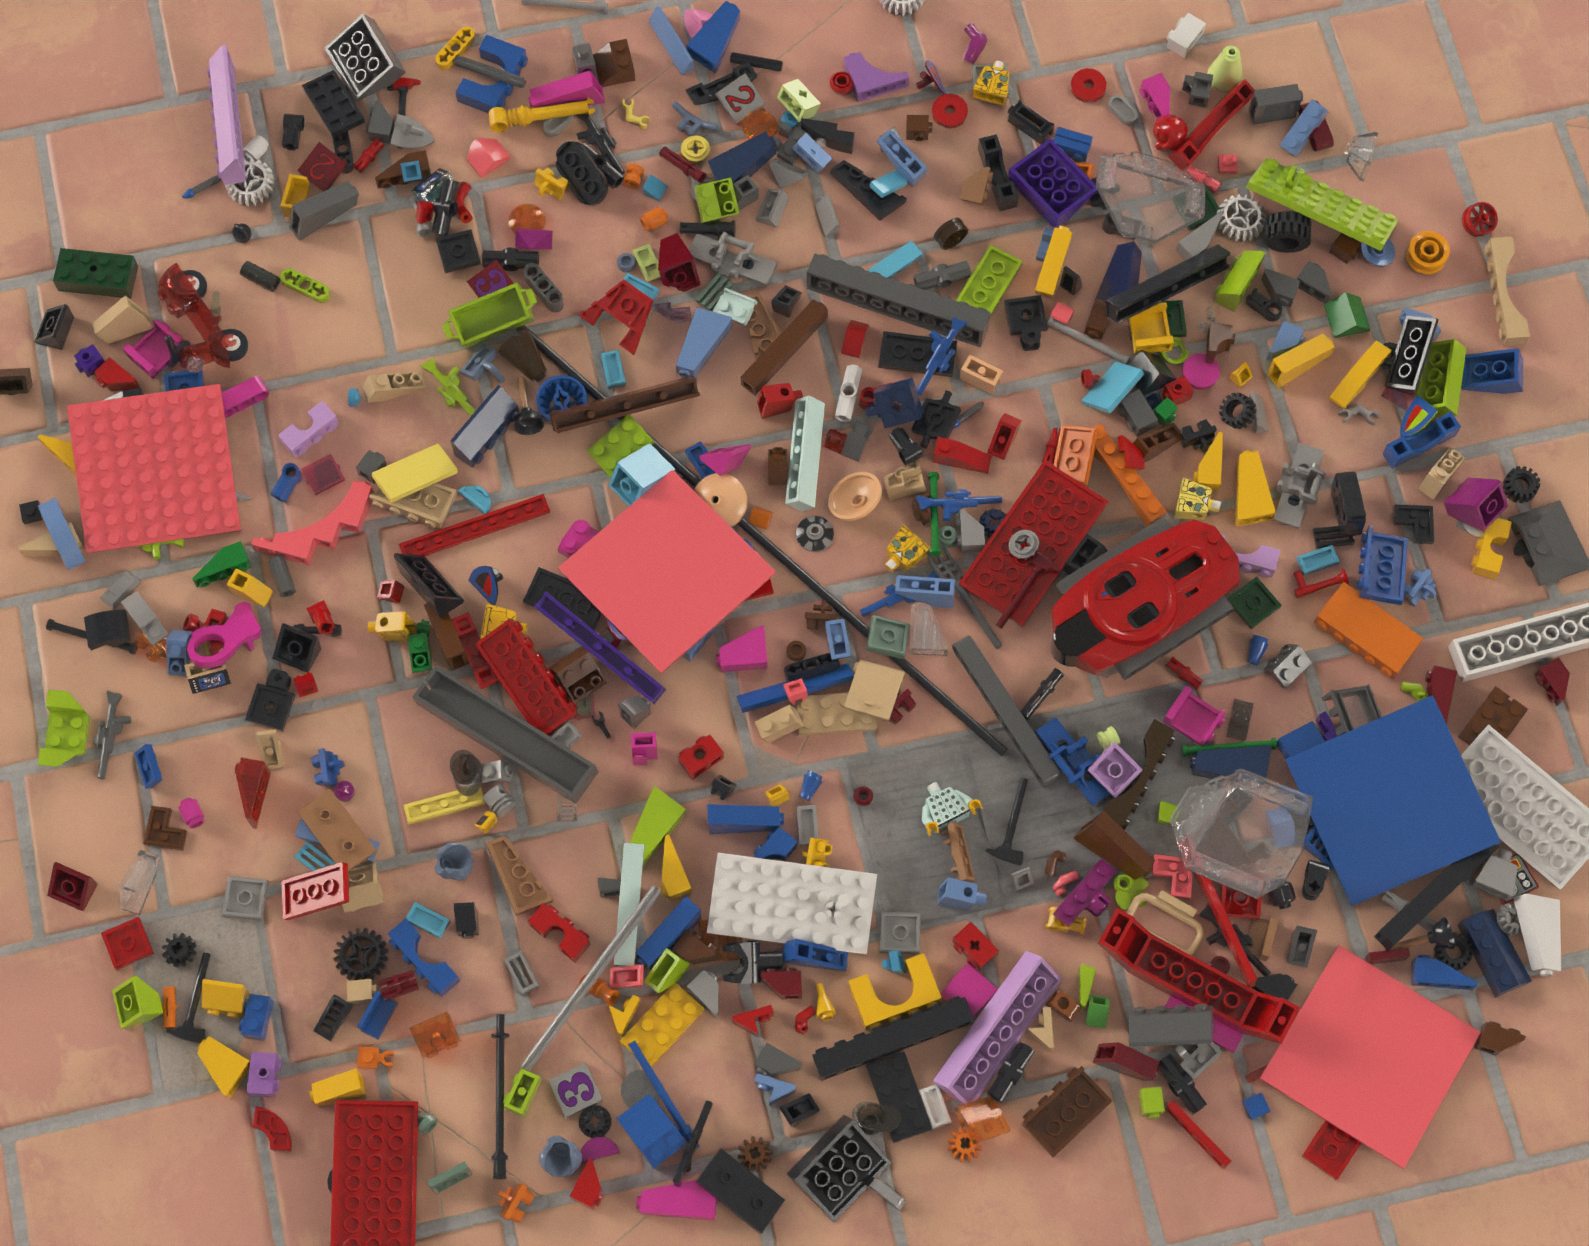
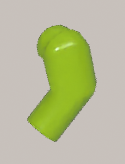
M1401 682L1400 690L1410 692L1417 701L1427 698V693L1420 684Z

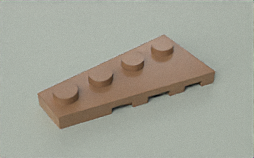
M506 836L486 842L487 849L515 916L539 908L543 903L547 905L553 902L552 897L547 894L543 885L535 878L531 869L523 862Z

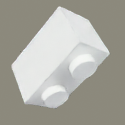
M1187 13L1184 18L1181 17L1176 25L1177 28L1169 32L1166 38L1168 40L1167 48L1185 58L1203 35L1206 23Z

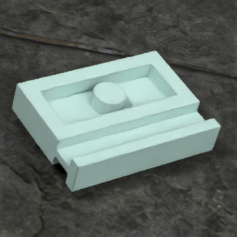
M724 288V293L720 296L713 312L730 316L732 321L746 326L754 311L753 308L758 302L755 299Z

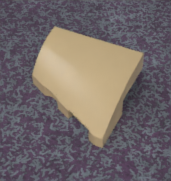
M918 459L907 467L900 466L895 472L884 477L889 501L926 491Z

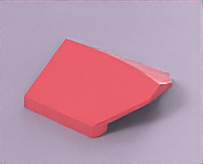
M482 137L472 142L467 161L481 178L511 159V156L497 139Z

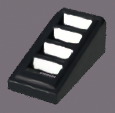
M1065 266L1063 268L1060 286L1070 294L1075 295L1082 288L1081 278L1069 267Z
M334 994L313 1031L331 1042L353 1006ZM338 1004L344 1008L341 1011L338 1008H336L335 1005ZM334 1011L335 1013L339 1014V1017L336 1018L330 1013ZM329 1018L336 1023L333 1026L326 1022V1019ZM324 1025L331 1029V1032L328 1033L321 1029V1027Z

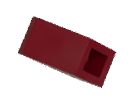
M1558 657L1540 667L1535 673L1536 681L1540 686L1544 687L1549 700L1554 702L1556 706L1560 705L1565 699L1570 676L1569 671Z
M786 968L785 971L766 969L765 972H761V981L782 1000L802 999L801 971H797V968Z

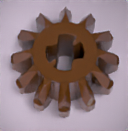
M752 1136V1143L749 1144L745 1139L743 1143L746 1147L739 1146V1151L743 1153L737 1156L738 1159H744L740 1164L743 1166L749 1164L747 1167L749 1171L752 1170V1166H755V1171L759 1172V1165L763 1169L767 1168L764 1161L771 1163L772 1159L767 1155H771L773 1152L770 1149L766 1150L770 1146L769 1142L761 1145L763 1138L760 1137L757 1143L755 1142V1137ZM754 1150H758L760 1157L756 1156V1159H752L750 1152L753 1151L754 1153Z

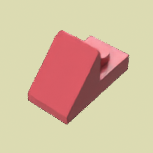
M643 965L610 968V988L621 989L631 987L642 989Z

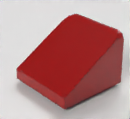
M397 580L381 581L377 599L400 603L404 585Z

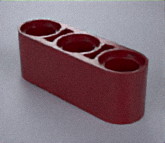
M1309 103L1300 105L1299 116ZM1326 119L1308 137L1315 152L1331 148L1334 145L1333 136Z

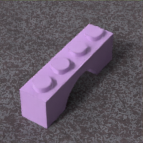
M1261 545L1257 551L1251 554L1236 553L1239 559V570L1242 572L1258 573L1261 577H1273L1281 550Z

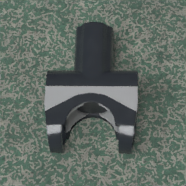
M736 941L722 945L724 952H733L740 957L738 969L730 972V974L723 975V981L741 984L760 983L761 970H778L783 967L782 952H760V941Z

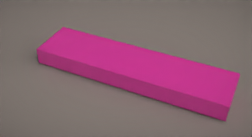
M1173 996L1169 997L1165 1005L1166 1008H1174L1176 1005L1191 1007ZM1214 1019L1215 1031L1213 1042L1234 1054L1243 1034Z

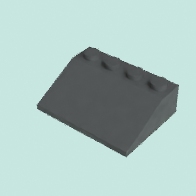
M363 13L325 47L326 52L355 101H359L392 85L406 73L376 21Z

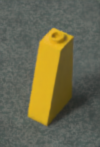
M1064 226L1054 228L1035 288L1036 294L1054 299L1073 232H1070V228Z
M1322 333L1272 360L1267 376L1278 389L1331 356L1335 348L1333 341Z
M1243 451L1239 454L1237 460L1236 527L1273 520L1276 513L1258 451Z

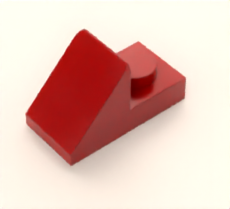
M772 1005L734 1015L732 1020L738 1027L759 1037L755 1022L764 1023L770 1021V1017L774 1016Z

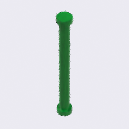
M930 472L928 474V480H930V499H938L937 480H939V473ZM931 506V549L929 554L930 556L938 557L941 555V549H939L938 506Z
M1271 738V740L1227 744L1188 747L1182 745L1181 752L1182 756L1186 757L1187 754H1197L1198 751L1256 746H1271L1272 750H1276L1277 740L1276 738Z

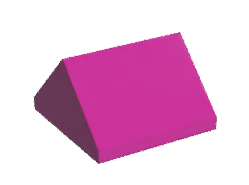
M751 445L717 448L699 457L701 461L721 476L740 467L751 449Z

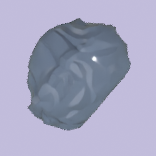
M449 842L437 852L435 872L442 878L462 881L472 872L474 860L466 846L456 842Z
M552 1136L547 1139V1143L539 1155L540 1165L547 1173L553 1177L565 1178L576 1173L577 1169L581 1166L582 1154L574 1142L567 1141L560 1136Z

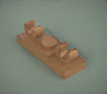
M949 823L947 824L948 829L942 830L941 834H949V839L943 841V843L951 845V856L957 864V867H952L950 871L954 873L958 871L959 875L954 879L972 883L976 880L962 824Z

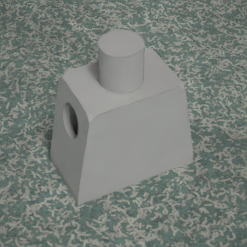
M1501 849L1498 857L1491 855L1472 883V887L1508 901L1513 896L1518 869L1517 865L1510 863L1512 853Z

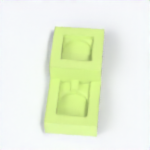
M650 244L632 250L646 282L648 283L660 278L658 271L659 262Z

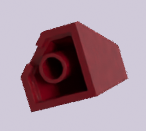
M678 233L661 239L658 271L662 284L667 287H675L682 292L700 286L694 258Z

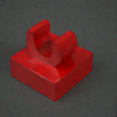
M308 672L303 676L298 675L293 679L299 697L319 692L312 673Z

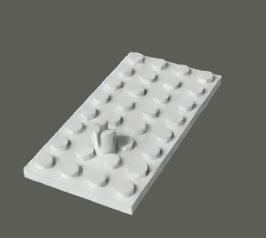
M1488 724L1462 753L1461 757L1499 838L1561 890L1589 859V808Z
M717 853L707 933L778 943L799 939L833 947L838 951L867 954L877 874Z

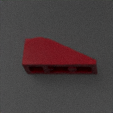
M1434 665L1431 671H1427L1425 682H1428L1427 693L1428 696L1433 695L1447 724L1457 671Z

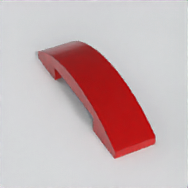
M468 612L451 619L480 689L498 683L497 676L475 645L481 639L470 613Z

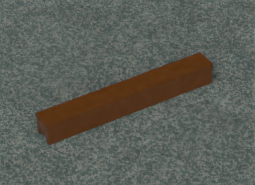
M689 376L550 412L553 431L560 433L698 397L700 392H698L696 377Z

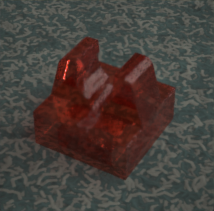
M830 428L824 447L841 454L847 434Z

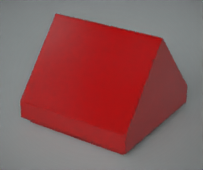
M418 200L415 218L419 224L432 220L433 202Z

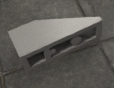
M1219 212L1178 242L1176 251L1185 261L1208 249L1218 229L1223 215L1222 212Z

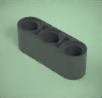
M527 264L524 267V276L528 286L551 312L561 311L564 307L562 293L537 264ZM554 299L559 300L558 302H555V303L551 302V301L554 300Z

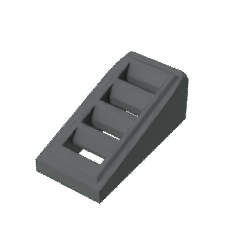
M598 878L599 892L602 898L620 895L621 880Z

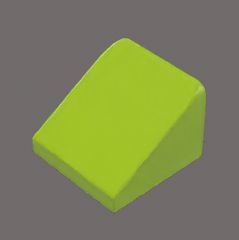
M1160 801L1157 824L1177 826L1179 806Z

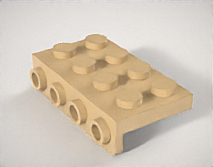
M434 483L391 503L377 485L374 493L370 494L369 500L371 505L381 510L384 508L393 515H403L412 522L420 521L429 528L434 529L436 527L441 529L457 495V490Z

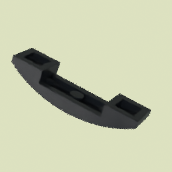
M747 62L733 68V73L706 85H703L701 82L686 89V93L694 105L711 103L719 100L715 95L717 92L743 74H746L751 82L757 78V74L750 63Z

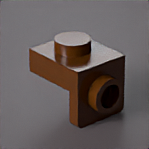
M927 492V493H925V494H923V493L918 494V495H920V496L927 497V498H930V497H931V495H930L929 492ZM915 496L912 500L913 515L924 526L930 523L931 515L927 509L920 511L919 504L916 501L917 496Z

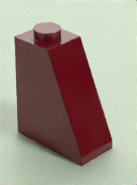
M1116 1042L1099 1044L1093 1063L1142 1081H1153L1158 1073L1159 1061L1122 1043Z

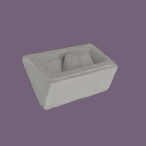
M768 189L757 216V222L778 227L789 199L784 190Z
M825 194L815 205L824 234L828 237L838 234L839 222L830 196Z
M1252 391L1249 398L1254 401L1253 403L1256 404L1254 409L1257 410L1256 413H1253L1255 419H1252L1253 430L1255 433L1268 432L1262 397L1255 391Z

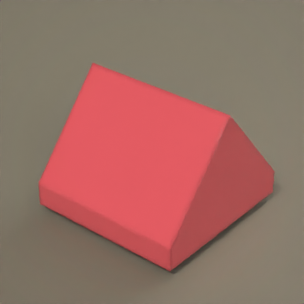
M1057 302L1050 316L1067 324L1073 317L1074 309Z

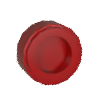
M1090 369L1081 371V383L1084 388H1092L1093 380L1100 379L1099 375H1092Z
M192 613L187 615L183 624V630L194 632L203 627L198 616Z

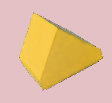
M1244 362L1228 378L1241 388L1253 377L1248 363Z
M782 784L764 793L771 806H778L790 800L789 793Z

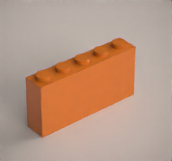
M1345 582L1341 584L1314 620V623L1320 630L1327 631L1334 640L1348 646L1352 653L1359 654L1366 663L1376 666L1384 676L1391 677L1392 679L1395 678L1424 639L1369 599L1359 598V592Z

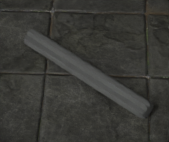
M457 55L453 60L456 66L519 88H524L526 84L524 77Z

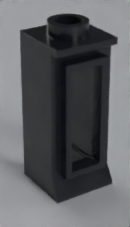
M1021 100L1009 108L1008 122L1042 145L1045 142L1047 133L1049 135L1053 134L1055 124L1030 109ZM1018 113H1021L1022 115H1024L1025 117H1027L1029 120H1031L1032 122H1034L1035 124H1037V125H1038L1039 127H1041V128H1038L1037 126H1035L1033 123H1031L1030 121H1028L1027 119H1025L1023 116H1021V115L1018 114Z

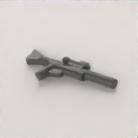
M108 690L106 693L109 706L105 729H102L104 722L99 721L97 736H94L93 740L96 748L102 745L98 779H105L109 753L113 751L115 735L121 733L123 724L131 723L130 716H115L116 706L120 702L122 695Z

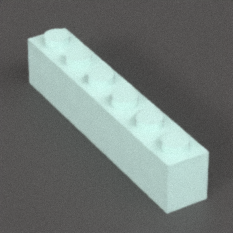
M811 396L797 399L795 402L785 501L786 505L801 512L815 508L825 403Z

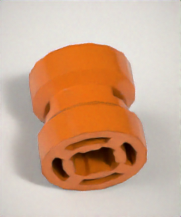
M628 164L623 184L628 188L638 189L641 186L644 168L637 164Z

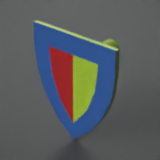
M1417 395L1403 417L1400 437L1412 436L1427 425H1430L1435 420L1433 418L1438 413V410Z

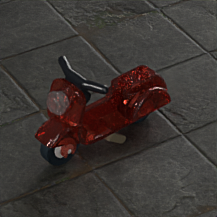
M177 263L170 266L163 273L159 281L158 297L161 301L166 302L169 313L171 315L174 314L177 319L187 315L205 342L191 345L189 341L183 340L178 346H175L173 338L169 335L166 336L165 341L170 352L168 366L173 368L180 362L181 367L187 368L189 372L196 373L203 369V365L215 361L222 367L230 368V361L240 360L247 353L248 341L246 336L236 329H220L218 325L222 320L220 316L221 307L219 306L220 294L218 291L213 292L211 309L209 310L202 300L207 292V282L200 272L195 270L182 271Z

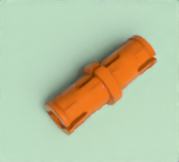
M168 986L162 988L163 1028L174 1029L176 1028V1010H178L175 994L176 987Z

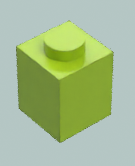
M1162 1088L1140 1089L1138 1093L1142 1117L1147 1116L1148 1119L1160 1118V1115L1165 1112Z

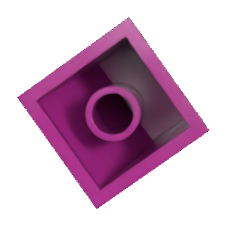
M1468 477L1444 502L1448 516L1483 532L1508 507L1501 481L1497 479Z

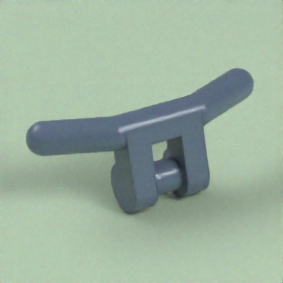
M678 102L672 103V107L683 117L677 126L678 130L686 131L689 136H695L700 128L713 131L718 130V124L703 121L685 110Z

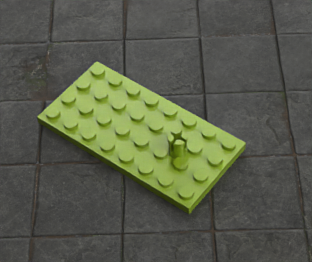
M1266 158L1247 183V189L1379 251L1383 249L1399 221L1390 213H1383L1373 205L1368 206L1358 198H1351L1341 190H1334L1324 182L1313 180L1309 175L1304 174L1305 170L1303 168L1296 172L1299 166L1285 167L1280 165L1275 159Z

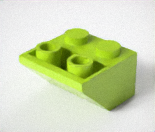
M731 178L694 187L702 223L740 214Z

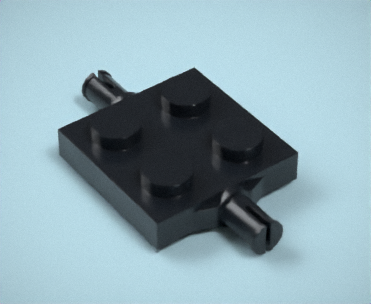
M945 390L941 400L926 398L922 405L924 413L921 419L915 420L911 428L913 433L924 436L920 443L922 448L927 449L931 439H937V437L948 439L961 413V408L949 403L952 396L950 391Z

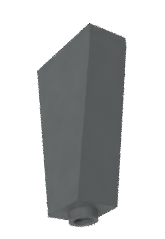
M346 181L292 205L289 228L299 241L356 206L359 196L356 187L352 186L349 181Z

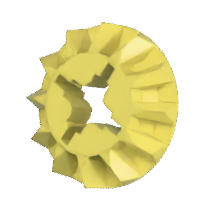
M701 136L686 138L681 145L683 158L688 159L689 162L695 161L697 163L701 160L704 161L710 152L708 141ZM694 144H696L697 149H699L697 154H695L693 151Z

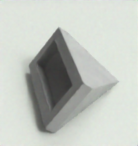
M777 158L771 161L769 165L780 189L802 180L809 173Z

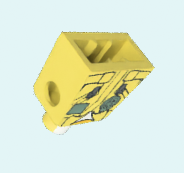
M1183 478L1174 518L1204 520L1208 510L1219 512L1221 501L1210 499L1211 488Z

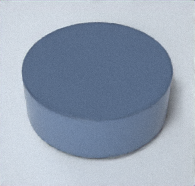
M624 253L618 257L617 266L619 270L625 273L634 270L636 261L632 254Z

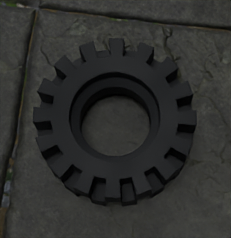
M1238 392L1237 394L1231 393V396L1227 395V401L1223 399L1222 403L1224 405H1220L1219 408L1222 410L1219 412V415L1222 416L1220 417L1221 420L1235 429L1246 428V423L1251 424L1252 421L1250 419H1255L1253 413L1257 412L1254 409L1256 404L1253 403L1254 401L1251 398ZM1242 404L1243 410L1238 417H1234L1233 411L1235 407Z
M1520 466L1516 467V469H1511L1503 481L1504 494H1509L1507 497L1509 500L1513 497V502L1515 503L1517 500H1519V503L1529 502L1540 488V478H1536L1538 474L1536 472L1532 474L1533 469L1531 468L1527 471L1526 466H1523L1522 469ZM1522 479L1526 481L1528 489L1525 491L1519 490L1515 486V480Z
M1453 932L1455 945L1461 951L1460 957L1457 959L1450 958L1446 953V948L1436 944L1434 947V958L1437 957V960L1458 971L1469 963L1474 952L1471 949L1472 943L1467 942L1469 940L1467 937L1463 938V934L1457 935V932Z

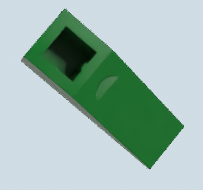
M239 541L223 547L192 578L195 586L206 587L211 582L227 579L233 574L235 569L246 572L252 568L242 542Z

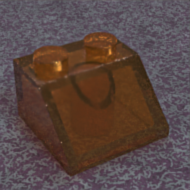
M448 1011L410 1027V1031L423 1058L435 1057L439 1054L438 1051L445 1048L446 1050L453 1049L458 1046L457 1043L461 1042Z

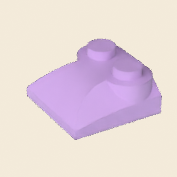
M1116 742L1107 747L1088 769L1094 778L1114 798L1143 770Z

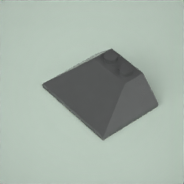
M1560 500L1507 519L1512 522L1511 528L1514 535L1521 534L1535 563L1531 571L1539 586L1589 570V559Z

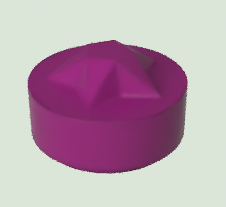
M340 781L335 785L334 794L338 800L346 802L353 798L355 790L350 782Z

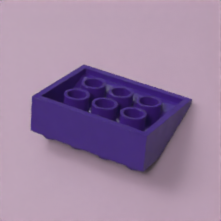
M1051 138L1009 168L1008 177L1014 182L1016 189L1053 228H1059V226L1067 222L1099 190L1092 180Z

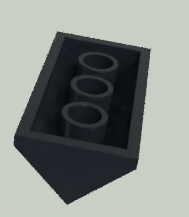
M1406 315L1385 387L1410 395L1417 391L1439 319Z
M394 554L401 575L440 618L463 604L464 599L425 556Z

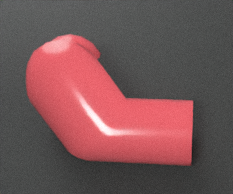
M1072 871L1059 877L1053 885V892L1058 897L1066 893L1064 888L1066 884L1078 880L1077 872Z

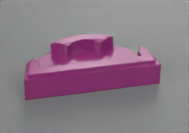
M595 1137L587 1141L580 1151L582 1154L581 1164L586 1163L588 1159L597 1160L619 1154L620 1151L612 1140L605 1137Z

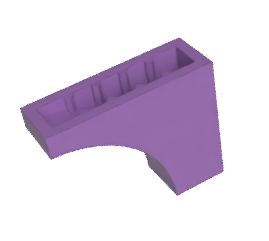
M861 52L851 53L844 57L843 67L845 72L849 73L854 83L852 89L857 102L909 86L907 71L888 73L878 70L864 59Z

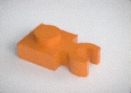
M359 1047L357 1068L378 1069L379 1063L386 1067H392L393 1063L386 1062L385 1059L389 1055L394 1056V1052L387 1050L380 1053L379 1047Z

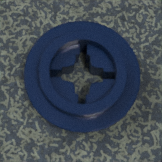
M992 508L988 511L985 510L979 520V523L984 526V534L991 537L1007 514L1002 512L1001 509ZM991 519H998V526H996L995 524L990 525Z

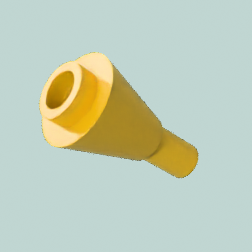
M818 983L815 985L818 995L817 1018L822 1021H828L833 1019L836 1011L825 994L823 983Z

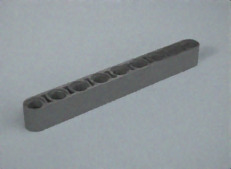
M968 635L952 644V649L1040 785L1045 788L1061 779L1058 768L1049 758V754L972 637Z

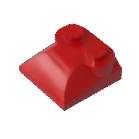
M1222 875L1220 901L1228 917L1260 919L1263 878L1243 875Z

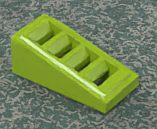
M1081 964L1079 968V1006L1081 1010L1086 1008L1097 970Z

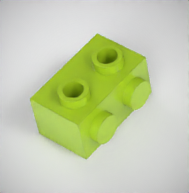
M521 1068L512 1081L513 1087L511 1091L507 1092L503 1100L506 1111L525 1119L542 1082L541 1077Z

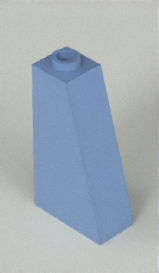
M696 307L676 364L677 374L684 378L697 376L731 330L732 317Z

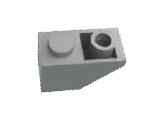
M960 510L959 517H956V528L960 529V534H957V546H961V552H981L985 546L984 526L965 510Z

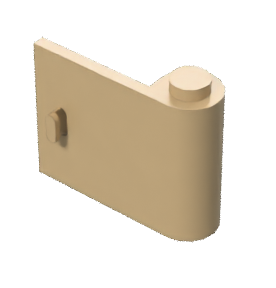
M860 659L859 662H855L853 668L855 675L844 708L889 721L906 672Z

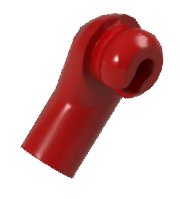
M812 1005L796 1015L795 1030L799 1034H805L808 1031V1019L817 1014Z

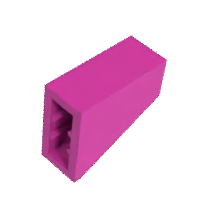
M759 626L719 648L720 654L716 655V664L721 666V672L768 668L764 626Z

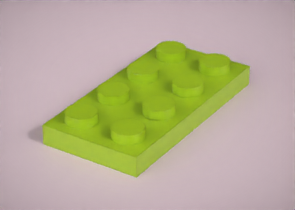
M990 244L956 301L966 302L976 308H984L991 312V316L1022 266L1023 261Z

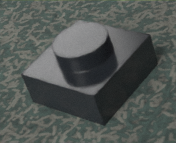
M38 500L19 504L24 524L43 520L38 507L40 505Z

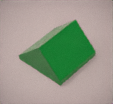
M1346 292L1324 304L1334 338L1370 332L1369 323L1359 296Z

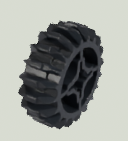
M356 928V934L348 931L349 937L346 938L342 935L341 938L344 942L336 943L340 949H334V953L338 956L333 959L335 962H339L336 968L338 970L342 969L340 971L342 976L347 974V980H351L353 976L354 980H359L360 977L364 980L367 979V976L374 980L373 973L376 972L377 975H380L379 967L382 969L386 968V965L382 963V961H388V957L385 954L389 953V950L384 948L387 945L386 942L381 941L382 936L380 934L375 936L376 932L374 930L369 934L367 928H364L362 933L359 928ZM358 941H369L374 945L364 947L360 946ZM353 945V952L345 959L347 950ZM357 948H359V950L363 952V958L365 962H363V960L359 958V951ZM377 951L376 959L370 966L369 959ZM361 964L364 969L355 970L350 968L349 965Z

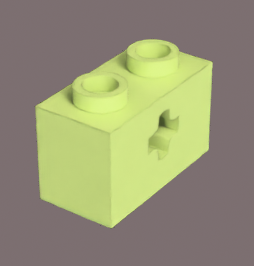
M799 79L783 84L777 95L778 100L799 122H801L802 118L809 119L814 117L821 104Z

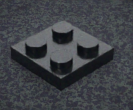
M471 229L436 238L445 273L481 264Z

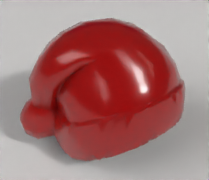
M1175 115L1160 117L1153 128L1154 137L1157 140L1155 148L1157 150L1173 151L1180 147L1188 133L1185 121Z

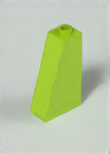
M656 786L653 787L630 840V843L644 844L643 868L665 842V836L668 834L670 836L687 815L684 807Z

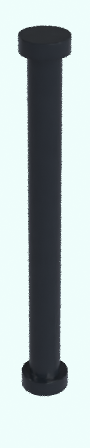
M53 619L47 621L46 630L52 631L53 629L87 639L86 631L57 623ZM124 643L116 646V648L129 651L130 654L135 655L138 644Z

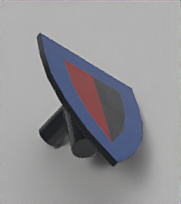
M479 566L472 571L468 581L491 605L496 604L498 598L497 582L503 579V575L498 573L497 569H493L490 566Z

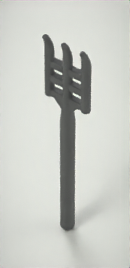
M943 546L948 560L944 562L942 557L938 556L939 565L935 564L928 553V561L938 577L945 579L944 576L948 575L950 577L948 579H955L957 592L996 649L1001 648V642L966 590L959 585L960 578H963L964 574L948 552L946 546Z

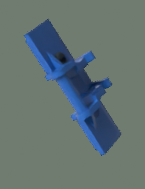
M1057 718L1052 719L1035 731L1051 752L1049 758L1057 763L1068 777L1070 784H1076L1092 806L1110 795L1088 771L1089 767L1100 755L1097 753L1093 757L1085 748L1088 742L1085 736L1078 742H1075ZM1085 773L1089 774L1091 781L1086 782L1083 775Z

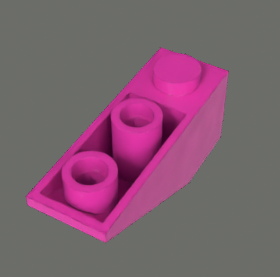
M1159 73L1142 80L1140 95L1143 99H1146L1149 111L1154 113L1156 121L1162 116L1170 115V86L1163 74Z

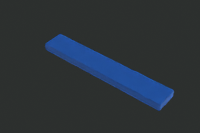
M846 663L840 665L835 671L804 679L803 682L809 694L853 681L854 675L849 664ZM789 681L738 695L737 700L742 713L789 700L783 685L789 683Z

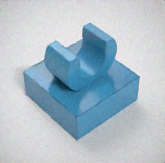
M897 950L889 952L890 959L882 960L883 969L892 970V972L898 975L906 973L903 953Z

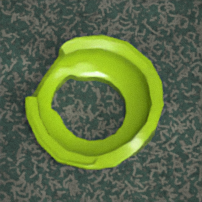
M1173 337V347L1178 346L1182 351L1180 357L1170 359L1166 355V351L1160 352V356L1165 362L1177 365L1187 359L1189 351L1186 350L1181 338Z

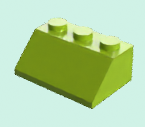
M1243 251L1240 257L1236 256L1232 262L1234 267L1231 271L1227 270L1223 277V280H1225L1223 285L1219 284L1214 292L1216 295L1214 302L1234 312L1259 272L1266 252Z

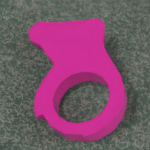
M241 602L234 607L233 614L224 625L206 626L190 634L192 638L187 646L189 658L198 667L214 668L228 661L241 644L249 651H252L254 649L253 641L261 637L262 631L252 613L250 603ZM218 640L225 644L221 652L213 656H201L196 653V649L206 641Z

